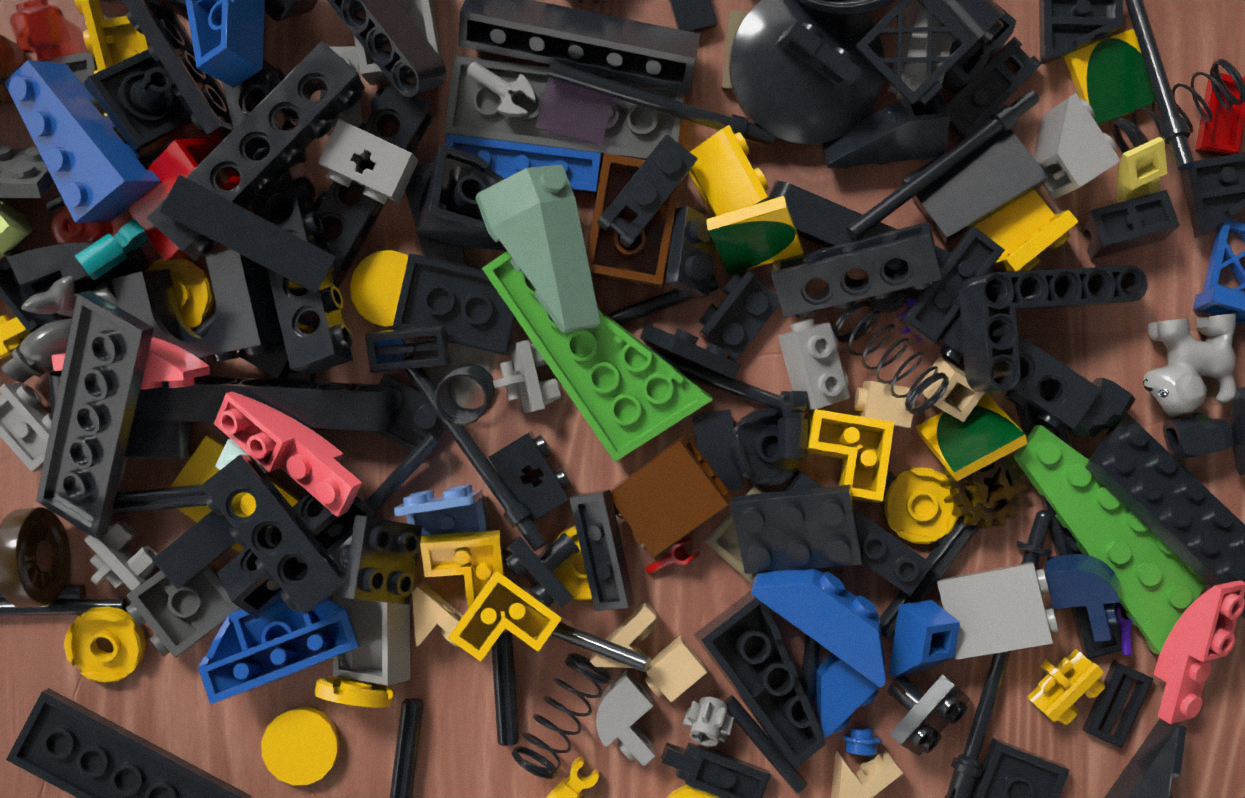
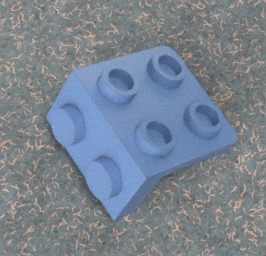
M471 484L450 487L448 490L442 491L443 496L434 497L433 490L412 493L410 496L403 497L404 503L394 508L395 516L406 515L408 524L422 526L421 536L489 531L483 489L472 491Z

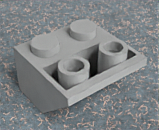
M1077 93L1042 115L1034 159L1048 175L1047 182L1043 184V187L1052 200L1082 187L1121 161L1116 154L1117 147L1109 135L1102 133L1094 120L1095 114L1088 102L1080 99Z

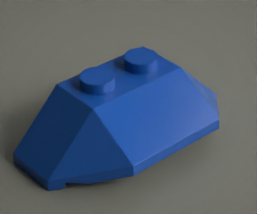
M817 568L759 572L754 577L751 594L880 688L886 683V661L879 613L868 599L863 596H854L844 588L843 583L835 575L829 572L823 573Z
M281 597L258 619L243 609L228 614L215 636L207 655L200 662L198 669L211 705L335 659L360 647L347 608L327 599L313 611L303 615L300 610L294 612Z

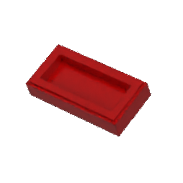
M1220 73L1230 92L1240 99L1238 88L1231 75ZM1208 79L1204 101L1212 112L1213 121L1208 122L1201 115L1195 151L1221 156L1239 154L1245 126V103L1239 106L1233 104L1231 111L1226 110L1217 99L1211 80ZM1218 89V92L1221 95L1223 101L1227 104V106H1229L1227 100ZM1203 107V111L1208 116L1207 111Z

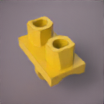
M1075 649L1055 667L1047 660L1040 664L1047 675L1038 683V686L1027 698L1053 722L1058 720L1064 725H1068L1077 716L1078 709L1073 704L1083 694L1089 699L1095 698L1105 689V685L1100 678L1104 672L1098 665L1091 662Z

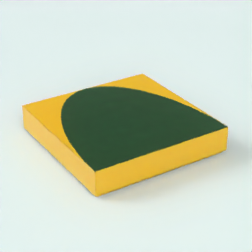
M1134 28L1064 56L1077 94L1080 99L1085 100L1092 107L1095 114L1094 120L1097 125L1130 114L1138 106L1146 108L1152 105L1155 95Z
M784 196L706 219L709 234L729 275L804 253L802 242Z
M986 392L964 422L943 411L916 426L921 439L956 481L1028 444L1025 433Z

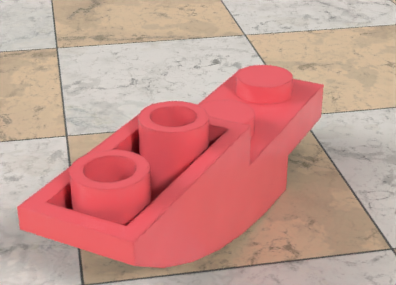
M152 337L140 389L162 387V381H168L169 388L195 385L194 378L211 374L210 366L186 350ZM65 353L51 355L53 370L61 371Z
M235 392L226 393L214 421L215 426L268 472L281 468L335 516L339 517L349 511L362 482L339 463L344 453L292 417L252 398Z
M1239 580L1213 586L1186 609L1168 635L1153 674L1166 682L1158 717L1167 723L1174 724L1196 717L1202 707L1201 695L1205 680L1209 677L1212 670L1210 661L1228 656V653L1235 644V627L1238 617L1245 607V582Z

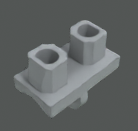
M529 340L509 346L512 362L500 363L503 378L493 381L494 389L506 387L508 400L521 399L524 413L545 409L544 405L560 399L561 394L556 379L542 382L538 380L535 367L548 364L535 345L530 344Z
M120 520L110 525L107 533L98 538L89 535L84 539L96 552V555L90 559V562L98 569L91 578L95 585H100L108 580L115 589L125 583L133 591L153 576L152 573L157 568L152 559L158 553L149 546L142 547L134 555L125 546L137 535L136 530L127 520Z

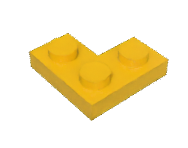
M500 530L421 536L420 546L424 577L464 575L468 608L495 571L505 576Z

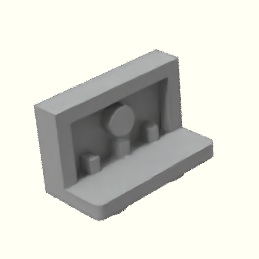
M4 383L0 387V392L2 393L0 396V437L31 472L40 471L43 468L53 414L48 413L39 403L41 401L39 394L30 386L22 383Z

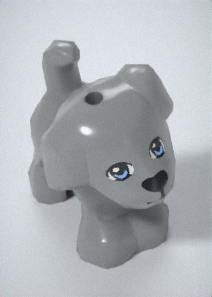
M1235 314L1196 318L1198 331L1206 336L1204 341L1192 338L1188 318L1148 323L1150 338L1153 341L1163 342L1167 347V366L1148 371L1144 375L1143 386L1146 391L1157 399L1168 415L1176 417L1193 412L1204 403L1207 387L1201 376L1217 379L1220 389L1216 399L1219 403H1227L1234 398L1236 383L1232 373L1236 365V355L1232 348V342L1236 329Z

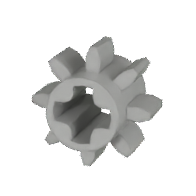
M702 697L699 703L692 701L691 707L687 708L683 725L691 727L689 736L696 743L704 746H715L718 744V740L724 742L726 736L730 735L734 717L726 715L727 705L723 701L714 697Z

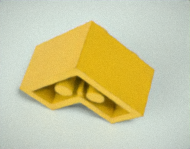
M815 409L810 415L808 427V453L843 459L839 486L851 484L853 500L877 504L882 502L884 497L895 422Z
M495 571L451 631L448 639L481 662L506 628L539 652L562 618L501 573Z

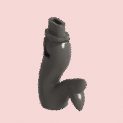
M67 276L61 278L51 286L49 291L31 296L22 305V310L37 314L50 315L58 313L73 318L77 294H74V277ZM106 281L88 290L118 307L114 287L110 282ZM72 318L47 323L31 332L12 351L14 358L2 366L4 373L8 377L24 383L33 375L37 377L43 376L45 374L43 368L49 371L53 370L51 355L66 353Z

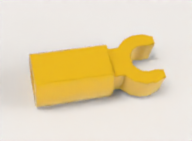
M580 756L573 761L570 776L568 778L563 777L546 798H580L583 795L582 789H589L597 783L600 771L595 769L590 776H581L578 770L584 764V758Z

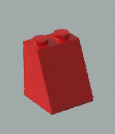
M201 137L174 140L147 169V171H153L161 182L128 208L131 217L145 230V234L152 242L154 249L163 257L165 262L188 257V255L156 228L147 217L168 196L179 174L187 177L222 142L219 138ZM231 177L225 184V190L235 189L239 185L241 177ZM252 205L248 207V211L250 212L253 211Z

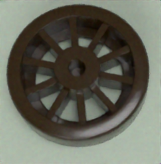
M45 507L16 509L10 512L0 524V591L12 605L19 608L40 607L52 604L63 592L69 576L70 546L66 530L57 515Z

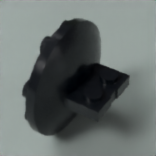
M800 0L760 1L747 14L737 29L729 57V75L732 90L746 117L754 125L774 135L775 139L795 145H816L829 142L855 128L874 106L884 77L855 48L875 27L867 13L831 14L813 9ZM878 35L868 46L879 58H884L882 43Z

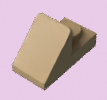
M423 581L412 592L416 646L418 647L438 624L442 628L441 634L443 637L458 647L457 644L448 639V636L464 614Z
M644 600L605 640L646 655L633 641L636 638L639 641L644 640L654 630L656 624L653 621L657 618L656 610ZM591 653L590 662L595 667L633 668L597 653Z
M837 750L831 798H872L901 776L903 772L885 750L881 754L877 753L866 758L860 766L861 769L855 773Z

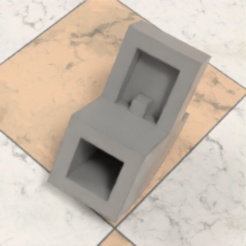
M628 669L624 670L602 692L597 707L596 727L599 738L605 747L619 738L620 741L617 744L624 755L631 761L636 758L644 767L655 757V745L635 722L653 707V700L648 691Z

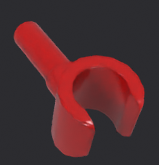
M686 537L672 546L669 554L646 566L648 574L652 575L674 563L685 565L697 558L700 551L693 555H688L684 551V544L693 538Z

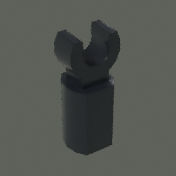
M781 391L780 405L783 411V418H779L778 421L779 458H807L808 419H804V412L808 403L807 391Z

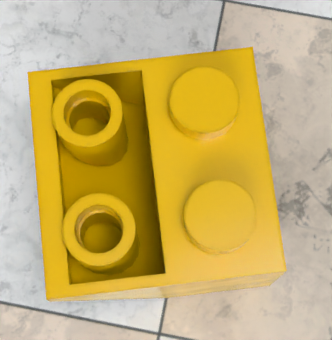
M730 125L721 129L690 151L698 160L688 173L712 217L762 203L767 199L768 196L765 192L769 189L767 180L759 168L753 170L746 157L750 154V150L744 137L740 132L734 134Z

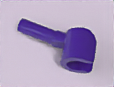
M1118 602L1115 604L1121 630L1122 655H1132L1131 629L1133 621L1126 614L1121 616V606Z

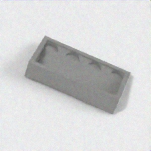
M352 536L332 553V558L345 574L347 569L343 568L340 563V553L344 546L351 544ZM344 586L333 594V602L348 609L360 647L333 659V676L387 686L410 680V605L342 598Z

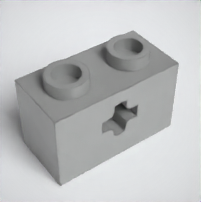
M338 119L318 163L329 171L326 176L327 178L348 188L351 182L365 187L363 195L385 205L387 199L397 203L400 202L419 160L411 152ZM362 160L375 163L373 171L370 169L363 170L360 167Z

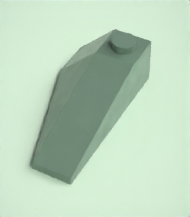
M563 165L525 168L479 192L475 198L488 233L496 243L500 241L512 257L510 263L516 271H523L535 288L534 295L561 332L566 333L598 327L601 323L576 199Z

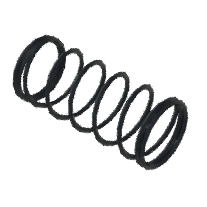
M1218 59L1213 62L1210 75L1204 72L1194 73L1191 79V87L1177 83L1172 89L1174 99L1176 88L1184 87L1192 93L1198 111L1208 122L1213 121V115L1207 103L1195 91V77L1203 75L1211 80L1214 93L1226 110L1231 111L1233 104L1239 106L1245 103L1244 80L1237 69L1224 59ZM1219 65L1231 75L1238 88L1240 99L1235 97L1225 85L1219 71ZM1218 89L1227 100L1229 106H1227V104L1223 101L1221 95L1218 92ZM1155 97L1152 103V111L1140 106L1135 108L1133 123L1123 118H1118L1112 122L1113 136L1123 153L1130 151V148L1123 139L1119 127L1128 136L1134 148L1149 142L1137 125L1136 114L1139 110L1146 111L1154 118L1162 136L1160 126L1163 124V121L1157 116ZM1199 101L1207 111L1208 116L1203 111L1202 107L1199 104ZM1176 103L1179 115L1181 114L1186 119L1189 132L1193 133L1191 121Z
M868 300L859 301L851 305L841 314L834 325L833 332L837 340L841 343L849 342L848 350L853 356H863L862 364L864 368L868 370L877 369L876 378L878 382L882 384L891 383L890 391L893 397L906 398L905 407L910 414H919L929 409L947 390L949 377L943 372L938 373V367L933 366L916 379L907 394H896L894 392L895 382L914 371L923 360L924 353L917 352L910 356L900 366L892 380H882L879 375L880 368L889 365L901 356L909 345V339L902 338L895 342L883 355L878 366H868L865 362L866 355L879 349L889 340L894 333L895 325L888 324L878 330L866 345L864 352L856 353L851 348L852 341L861 338L874 328L880 319L881 311H874V305ZM868 306L869 309L866 316L851 332L839 336V330L848 317L858 309ZM878 314L877 318L871 324V326L867 328L863 333H861L869 324L873 315ZM887 328H892L882 342L868 350L873 341ZM906 341L903 348L893 358L883 363L896 346ZM920 355L918 361L908 371L899 376L904 367ZM935 370L934 373H933L931 376L927 377L924 381H922V382L917 386V384H918L929 372ZM939 379H943L937 391L928 400L916 408H912L918 396L927 387Z
M466 363L456 367L439 382L436 388L434 403L438 413L445 421L454 425H468L476 422L484 415L495 394L492 375L484 367L477 364ZM456 376H467L475 380L481 386L484 393V404L474 409L459 406L452 399L449 391L451 379Z
M569 653L564 663L588 678L598 688L599 693L591 695L580 692L558 678H554V682L562 688L575 693L587 705L588 713L574 712L548 696L543 698L549 705L567 713L578 725V731L571 732L559 729L546 718L537 714L533 715V718L538 723L558 732L567 742L568 748L566 750L553 749L536 736L527 732L523 733V737L527 741L549 751L557 760V767L543 755L529 748L515 747L512 752L514 760L522 768L542 779H554L557 775V770H560L561 762L556 753L571 751V743L566 735L581 733L580 722L575 716L586 717L591 715L592 708L585 697H601L602 690L599 684H609L611 680L606 670L602 667H595L588 658L576 653ZM580 664L585 665L586 667L590 668L591 670H593V671L596 672L597 674L591 672L590 670L586 669L585 667H583V666L580 665ZM519 753L533 758L545 767L535 765L523 759Z

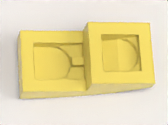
M1158 137L1122 154L1117 172V203L1161 191L1159 177L1168 174L1165 142L1164 139Z

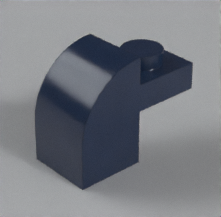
M1069 554L1047 557L1045 577L1053 609L1086 606L1094 641L1111 640L1112 625L1119 624L1115 603L1120 602L1121 585L1115 572L1100 559L1089 555Z

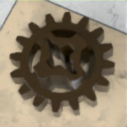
M1002 457L959 481H956L944 467L943 471L950 476V481L941 483V487L950 489V495L944 499V502L956 505L952 515L954 517L965 515L964 525H977L978 529L1006 525L1005 519L1016 518L1017 513L1013 506L1024 505L1025 501L1018 496L1019 491L1026 490L1027 485L1018 482V477L1022 476L1024 471L1022 469L1014 470L1012 467L1016 461L1014 457ZM995 502L998 503V505L994 509H992L989 512H986L987 509L993 508Z

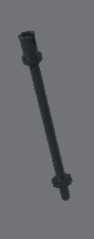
M1040 510L1036 513L1028 542L1017 541L1016 543L1019 549L1025 550L1021 564L1033 562L1035 570L1040 555L1050 557L1052 551L1043 548L1051 522V514L1046 510ZM1011 651L993 654L964 752L958 755V758H953L951 767L954 768L944 798H971L977 777H982L984 769L981 767L979 755Z

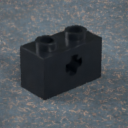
M531 431L490 455L489 459L517 501H523L532 513L529 518L533 522L568 501L571 497L568 490L573 487L562 468L555 471L547 458L553 453L543 436L539 435L535 438ZM530 465L532 469L541 468L544 474L539 477L542 480L541 484L537 485L534 480L529 482L525 480L524 475L528 473L525 470L526 466Z

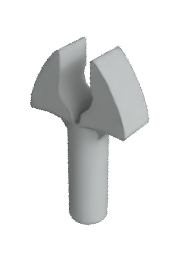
M472 62L469 65L467 75L500 96L502 103L497 108L499 114L509 117L528 116L526 110L513 103L510 95L523 94L535 104L537 103L533 89L524 75L520 73L516 81L506 82L477 62Z

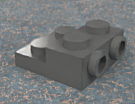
M209 566L178 590L164 573L159 571L126 595L131 601L126 610L139 626L145 622L149 624L156 633L150 640L163 657L169 653L174 658L179 657L223 623L228 614L241 609L231 602L222 582Z

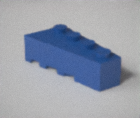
M185 0L197 69L233 88L263 69L265 0Z
M27 60L4 82L75 223L113 221L161 182L153 171H147L139 162L140 154L137 151L134 152L115 132L117 128L110 118L102 116L95 107L96 100L67 64Z

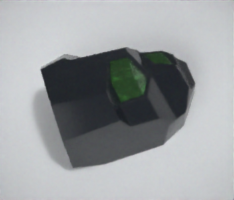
M1096 378L1092 383L1101 388V391L1076 428H1068V431L1075 437H1095L1101 430L1113 427L1118 420L1126 416L1136 399L1133 394L1111 380Z
M1197 412L1164 420L1163 434L1167 450L1174 458L1183 459L1226 450L1236 445L1235 429L1223 418L1211 419Z

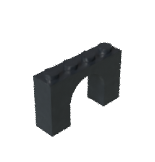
M231 249L205 255L215 295L216 313L212 327L204 337L194 333L184 322L178 308L169 269L141 271L112 279L119 308L153 326L152 337L176 345L206 364V357L213 356L214 363L239 358L237 350L245 349L246 356L270 352L269 343L284 341L267 268Z

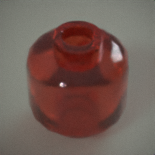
M32 0L15 5L16 12L10 15L9 22L19 49L27 54L36 53L38 60L62 56L60 48L67 46L71 41V35L62 10L58 6L49 5L48 0Z
M65 204L53 216L51 231L58 244L96 242L108 233L113 236V225L111 221L75 223Z

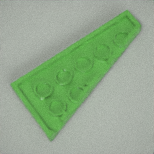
M508 251L482 268L614 462L713 400L711 395L600 309H598L601 324L598 327L562 333L534 295L535 288L523 271L517 272L510 263L512 257Z
M1034 425L1026 437L1028 444L1017 450L1013 456L1039 494L1044 495L1057 513L1055 516L1061 525L1067 528L1077 541L1076 546L1081 553L1100 559L1115 572L1120 581V603L1127 611L1125 613L1126 616L1133 621L1132 624L1137 626L1147 639L1145 642L1150 650L1160 655L1174 625L1186 609L1199 597L1207 583L1085 468L1089 462L1087 458L1042 425Z

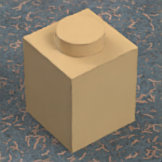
M939 356L933 366L938 367V373L943 372L949 377V385L934 406L964 422L985 392H976L971 389L966 380L965 370ZM935 370L929 372L922 381L931 376ZM943 379L932 383L922 392L927 399L937 391Z
M864 381L863 388H857L853 403V409L858 411L857 416L895 422L894 426L911 428L913 414L906 410V398L893 397L890 391L891 384ZM894 385V392L898 395L907 394L910 390L908 387Z
M679 635L651 659V667L646 671L648 676L645 678V681L658 697L664 694L672 702L705 675L707 670L704 662L684 638Z

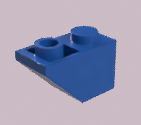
M933 600L899 605L889 674L892 677L925 672L954 658L960 621Z
M833 653L818 666L815 685V717L826 739L833 732L835 734L841 732L851 720L850 715L860 705L865 707L870 704L879 693V686Z

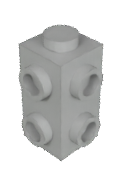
M813 318L790 324L792 331L778 335L792 390L807 391L808 403L806 410L819 409L850 398L847 389L848 378L846 372L841 367L837 352L838 340L831 329L830 322L814 325Z

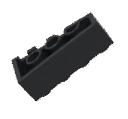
M751 591L694 634L695 638L782 756L795 769L826 745L809 700L804 694L797 677V671L783 644L782 635L777 623L774 622L769 607L754 597Z

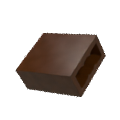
M687 433L610 490L616 516L627 521L633 529L632 534L637 544L643 550L648 549L653 557L728 506L733 497L731 491Z

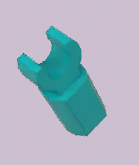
M134 219L120 228L115 235L111 236L108 233L75 255V258L89 276L96 280L127 259L126 254L145 245L149 238L145 235V230Z

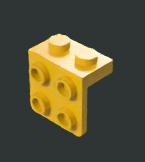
M1033 190L978 223L975 227L1005 249L993 265L998 272L1029 271L1040 262L1037 255L1045 248L1049 247L1051 250H1054L1071 237L1068 230L1078 223V220L1069 209L1055 215L1039 194Z

